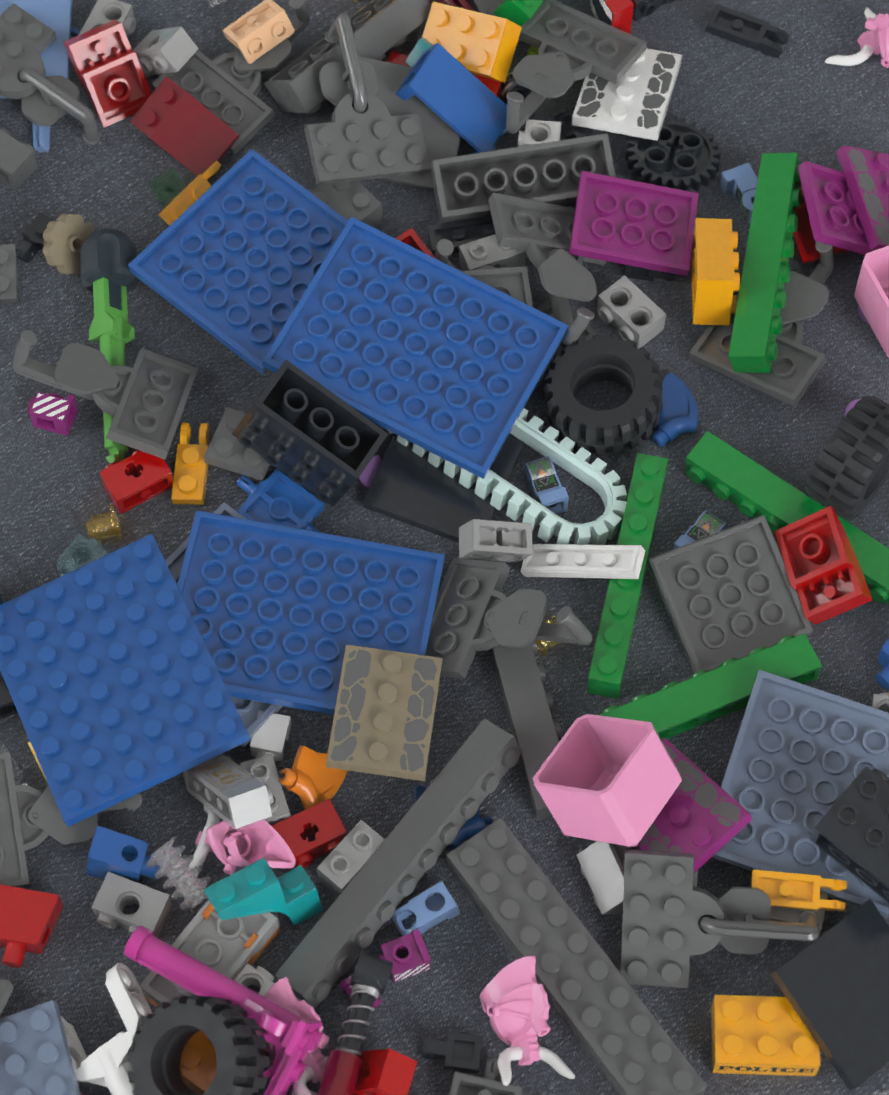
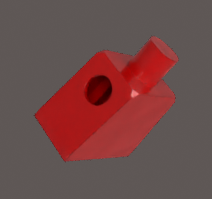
M0 884V947L5 948L2 964L12 968H21L25 952L43 953L63 909V903L59 895Z

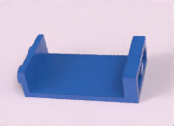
M439 43L423 51L395 93L403 101L416 95L474 148L471 154L494 151L496 148L495 141L507 131V105Z

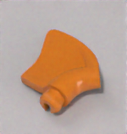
M302 745L298 748L292 769H283L280 774L284 775V777L278 778V780L286 789L299 796L303 808L306 810L325 800L332 799L342 785L348 770L326 767L328 753H319Z

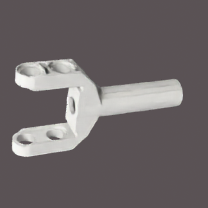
M117 963L107 971L105 984L127 1031L118 1033L87 1057L73 1025L69 1024L62 1016L61 1019L77 1080L108 1087L111 1095H133L132 1091L136 1087L134 1083H129L128 1071H132V1061H128L129 1051H134L136 1043L132 1042L136 1031H142L144 1027L141 1025L142 1020L147 1014L153 1013L133 972L125 964Z

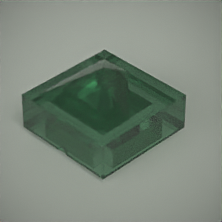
M175 168L170 169L148 184L163 208L187 187Z

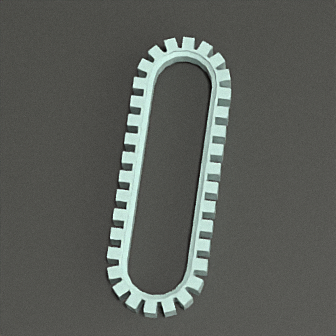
M525 408L522 410L510 433L543 456H549L552 462L587 484L601 496L605 505V511L595 521L584 524L569 522L490 469L485 478L482 479L429 451L428 462L437 468L445 461L443 472L452 479L460 471L459 483L469 489L476 482L474 494L483 500L491 492L490 504L500 511L507 503L506 515L516 521L523 514L522 523L532 524V530L537 525H540L538 537L546 543L555 535L558 537L556 544H569L571 541L576 545H589V542L591 545H605L606 539L612 540L622 524L627 503L625 502L627 493L624 485L619 486L621 478L612 470L604 475L607 463L598 457L590 465L591 453L583 447L574 454L575 442L568 437H565L558 443L559 431L552 426H549L543 433L544 421L534 415L529 422H526L528 410ZM397 436V441L407 447L410 441ZM413 443L412 451L420 457L428 451Z

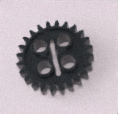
M670 117L669 122L663 121L658 141L631 136V139L627 141L625 160L628 161L627 169H633L632 177L640 176V182L642 183L649 182L653 185L689 191L691 187L698 192L700 184L707 187L709 179L714 180L716 172L719 171L721 151H718L719 143L713 142V134L705 135V127L697 130L696 122L686 125L685 118L676 123L674 118ZM676 139H679L672 170L667 172L674 142Z

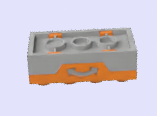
M208 899L172 946L234 980L247 963L253 966L278 934L280 927L278 918L270 912L222 920ZM151 971L140 984L146 1000L155 1007L162 1002H170L173 997L195 995L154 971Z

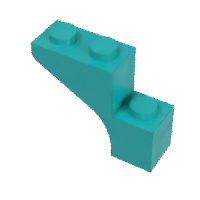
M265 858L203 889L219 918L222 920L269 912H281L287 915L293 926H296L323 911L317 889L302 865L276 877Z

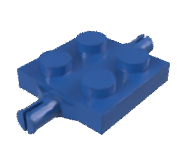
M278 469L259 484H255L245 475H242L241 479L237 480L236 486L249 494L247 501L237 511L246 519L322 533L313 526V522L325 509V504Z

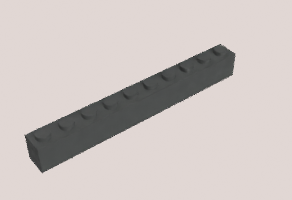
M485 718L280 967L274 976L278 980L287 977L290 987L297 998L305 1000L315 1009L321 1001H324L329 996L331 988L342 975L350 970L353 961L357 958L360 951L371 944L374 935L382 925L392 918L395 909L403 899L413 892L416 883L424 873L434 866L437 857L445 847L455 840L462 826L476 814L479 805L489 793H492L497 788L500 779L509 768H512L518 762L519 756L523 751L512 734Z

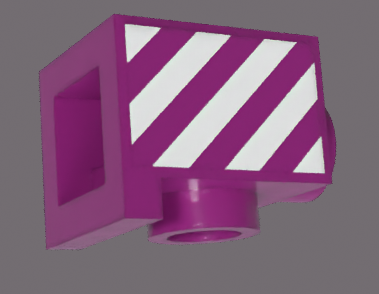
M37 392L36 397H31L27 413L30 414L33 427L68 436L78 413V407L74 395L68 394L67 399H64L56 393L44 394Z
M415 929L408 935L380 945L381 955L377 957L393 962L390 973L393 983L431 969V959L419 929ZM405 950L409 953L404 959L396 956V954Z

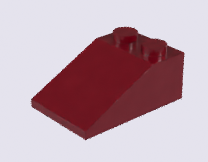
M165 76L130 121L196 176L202 175L215 161L220 162L240 137L238 133L167 76Z

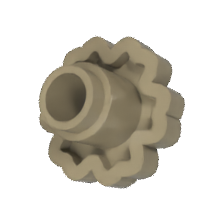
M61 214L58 221H50L47 229L43 232L44 247L42 250L48 265L57 266L58 272L61 274H80L81 247L86 239L95 232L94 225L90 222H84V218L80 214Z

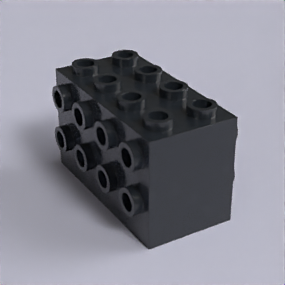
M285 360L232 432V435L238 438V441L243 446L252 448L263 456L268 464L278 467L288 474L293 482L303 485L314 493L319 501L334 507L358 480L388 433L288 360Z
M865 766L815 827L810 841L887 903H889V778L879 769L874 768L871 770Z

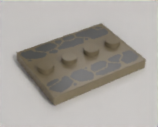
M346 644L326 767L425 781L443 658Z

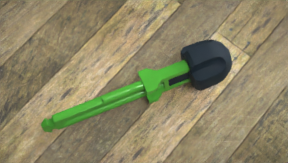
M107 228L93 232L82 244L80 253L81 284L84 288L93 292L94 319L89 328V341L94 343L100 341V351L111 366H126L125 344L135 339L134 327L128 322L127 291L138 284L137 277L129 272L128 264L137 257L135 244L124 232ZM103 412L105 450H108L110 453L109 456H106V459L109 463L120 462L126 459L124 454L129 452V448L126 445L106 439L114 417Z

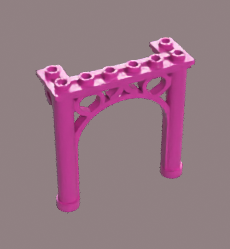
M140 925L135 929L125 946L124 956L142 964L195 995L231 1000L232 1004L240 1005L247 1010L248 1015L246 1017L254 1018L259 1027L268 1031L267 1034L260 1035L264 1036L265 1041L275 1045L277 1056L272 1067L265 1072L263 1071V1076L272 1078L264 1095H287L292 1082L297 1083L305 1071L306 1064L303 1061L308 1051L313 1052L322 1037V1033L319 1030L323 1023L318 1020L303 1019L154 936V932Z

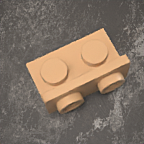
M264 0L222 30L227 40L241 51L245 61L249 64L256 61L295 32L285 10L272 0Z

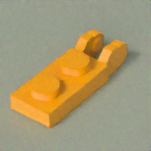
M215 161L202 175L199 174L158 215L170 226L212 186L207 179L219 170L221 164Z
M182 423L180 444L177 446L171 500L173 504L204 505L208 464L204 461V455L209 447V424L201 423L199 428V445L190 444V424Z
M752 870L751 887L763 890L770 899L771 907L818 911L819 909L845 911V902L820 899V888L832 891L846 890L847 881L821 878L820 875Z

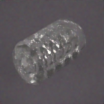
M176 835L151 855L146 866L147 868L159 866L154 875L155 878L168 877L163 888L166 890L176 887L171 898L176 900L184 897V901L180 906V909L183 911L189 908L193 909L207 897L203 889L206 888L211 878L209 876L198 878L202 870L201 865L193 868L189 867L194 857L193 855L181 857L186 846L184 844L176 847L172 846L177 838Z

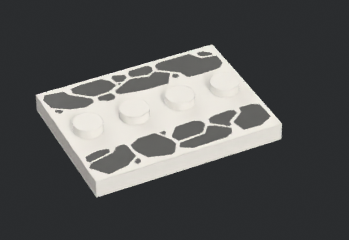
M646 48L645 52L617 84L590 73L585 77L572 116V125L658 141L680 69L682 55Z

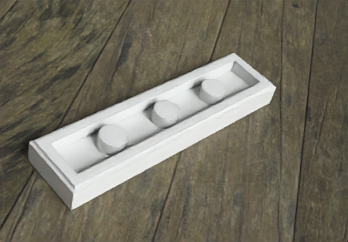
M532 544L533 555L523 559L520 572L525 577L638 579L645 550L641 545Z

